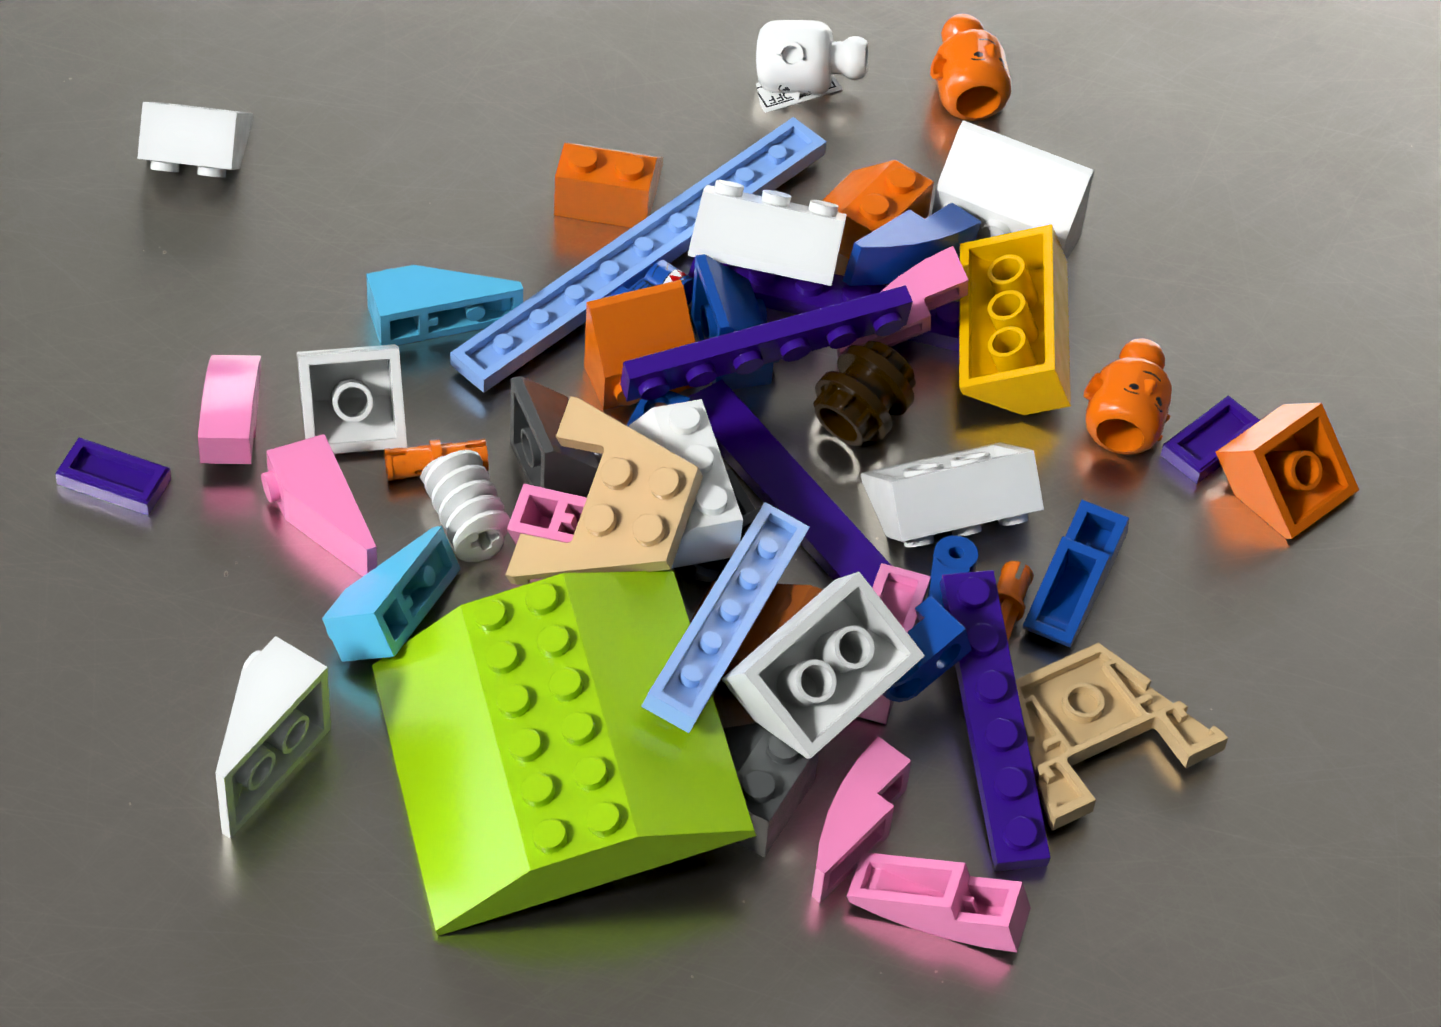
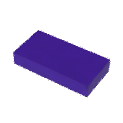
M1228 395L1165 442L1162 446L1161 456L1198 484L1221 466L1216 451L1259 422L1260 419Z
M80 437L55 473L57 485L148 516L171 481V470L169 467Z

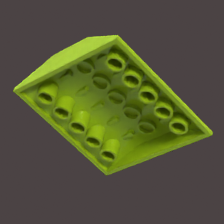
M674 570L561 573L458 606L405 642L395 657L382 658L372 665L431 914L438 936L756 836L713 695L710 697L690 733L641 707L648 692L690 625Z

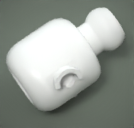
M770 21L760 29L756 50L758 81L763 89L773 93H786L796 100H799L801 94H824L831 86L833 74H843L851 80L862 79L867 75L868 42L859 36H852L844 41H834L831 29L820 21Z

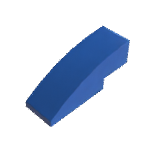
M954 203L948 204L925 219L909 209L854 242L843 281L850 286L890 284L898 276L924 259L951 246L954 247L960 260V243L975 241L982 221Z
M1081 500L1066 536H1062L1023 623V629L1071 648L1092 610L1126 538L1129 517Z

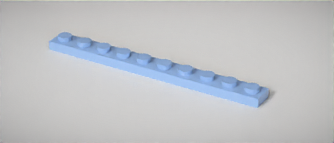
M792 117L450 352V365L483 393L585 323L586 302L610 297L621 286L629 289L639 279H643L649 269L658 261L665 260L671 263L688 251L702 193L706 185L715 186L716 180L731 181L743 185L744 193L762 196L763 190L774 191L824 156L827 141Z

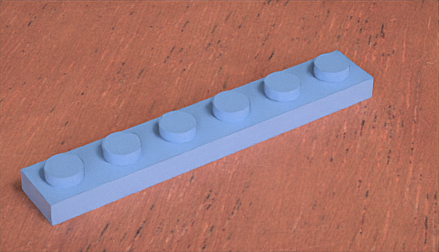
M764 502L651 687L641 707L690 733L810 528L809 526Z

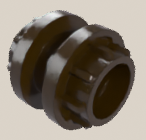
M868 341L864 346L851 345L844 350L837 360L839 372H826L816 383L815 392L817 398L813 405L816 417L829 433L846 444L862 446L865 441L872 440L873 442L883 440L893 426L890 415H903L914 402V392L912 389L915 387L916 381L913 369L909 363L890 346L876 341Z

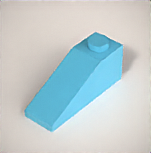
M419 265L390 268L366 274L367 305L380 345L396 344L398 346L485 329L523 303V286L519 281Z
M442 526L431 528L347 587L323 616L322 620L326 626L327 634L333 641L342 662L395 657L460 571V565Z

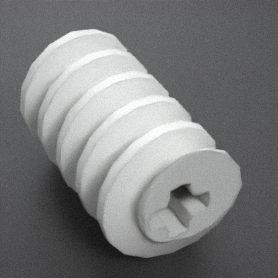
M459 450L431 461L423 469L420 479L425 485L427 494L432 499L434 509L439 514V520L446 530L447 538L453 545L454 553L458 559L465 562H481L492 558L504 545V536L508 533L507 527L510 517L504 512V504L497 497V489L490 482V475L486 468L483 467L481 456L473 450Z

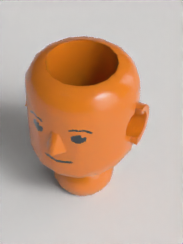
M970 14L955 15L948 19L942 28L941 36L943 43L940 45L932 61L930 74L933 79H936L940 100L948 113L960 120H984L1001 111L1011 95V78L1004 49L996 36L983 29L982 24L977 18Z
M1143 338L1128 342L1122 348L1119 359L1106 365L1100 373L1097 372L1085 388L1083 396L1089 400L1086 409L1087 431L1098 445L1113 453L1134 455L1149 450L1157 441L1162 440L1163 436L1161 434L1164 425L1171 417L1168 415L1171 404L1172 385L1167 373L1163 370L1165 355L1160 346L1155 342Z

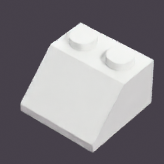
M143 102L137 159L151 160L150 169L179 172L180 164L198 166L197 175L226 178V169H240L252 126L253 113L163 102Z
M396 344L297 352L305 439L325 434L334 454L384 450L385 448H407L400 351Z

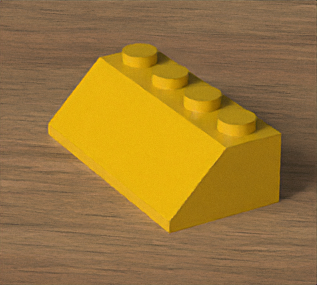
M1053 225L960 243V262L968 278V295L960 298L959 389L961 393L1023 416L1070 407L1068 262Z

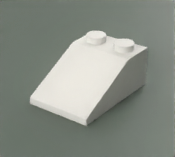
M276 636L262 651L257 650L253 652L242 668L215 772L222 834L230 839L331 730L328 667Z

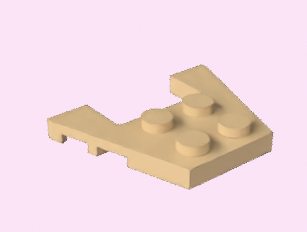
M570 396L556 434L558 442L564 447L602 454L574 536L570 542L565 543L520 533L505 576L511 584L526 585L530 583V579L548 578L561 573L671 570L703 478L700 469L578 397Z
M1099 642L1016 679L1035 781L1048 825L1052 830L1081 818L1094 810L1096 799L1071 767L1072 765L1150 729H1155L1183 766L1187 768L1225 750L1228 737L1216 726L1213 725L1208 729L1187 714L1188 706L1181 701L1172 703L1150 687L1151 680Z

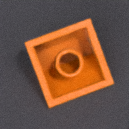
M564 143L555 174L554 216L628 228L634 227L651 215L664 157L576 143Z
M897 160L853 170L822 200L838 205V212L847 214L839 254L849 259L854 242L909 209L924 219L929 216L934 181Z
M681 280L586 302L584 368L603 410L621 405H632L641 399L626 401L620 385L624 361L695 342L684 286ZM687 385L670 391L680 393L694 387Z
M1322 403L1283 404L1216 451V455L1234 495L1285 539L1294 538L1359 491Z

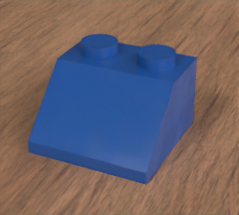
M706 254L695 255L691 323L697 341L767 323V311L764 300L755 297L749 279ZM780 360L763 364L760 369L749 374L740 375L734 372L719 376L711 383L714 384L723 380L731 390L771 384L773 363H778Z

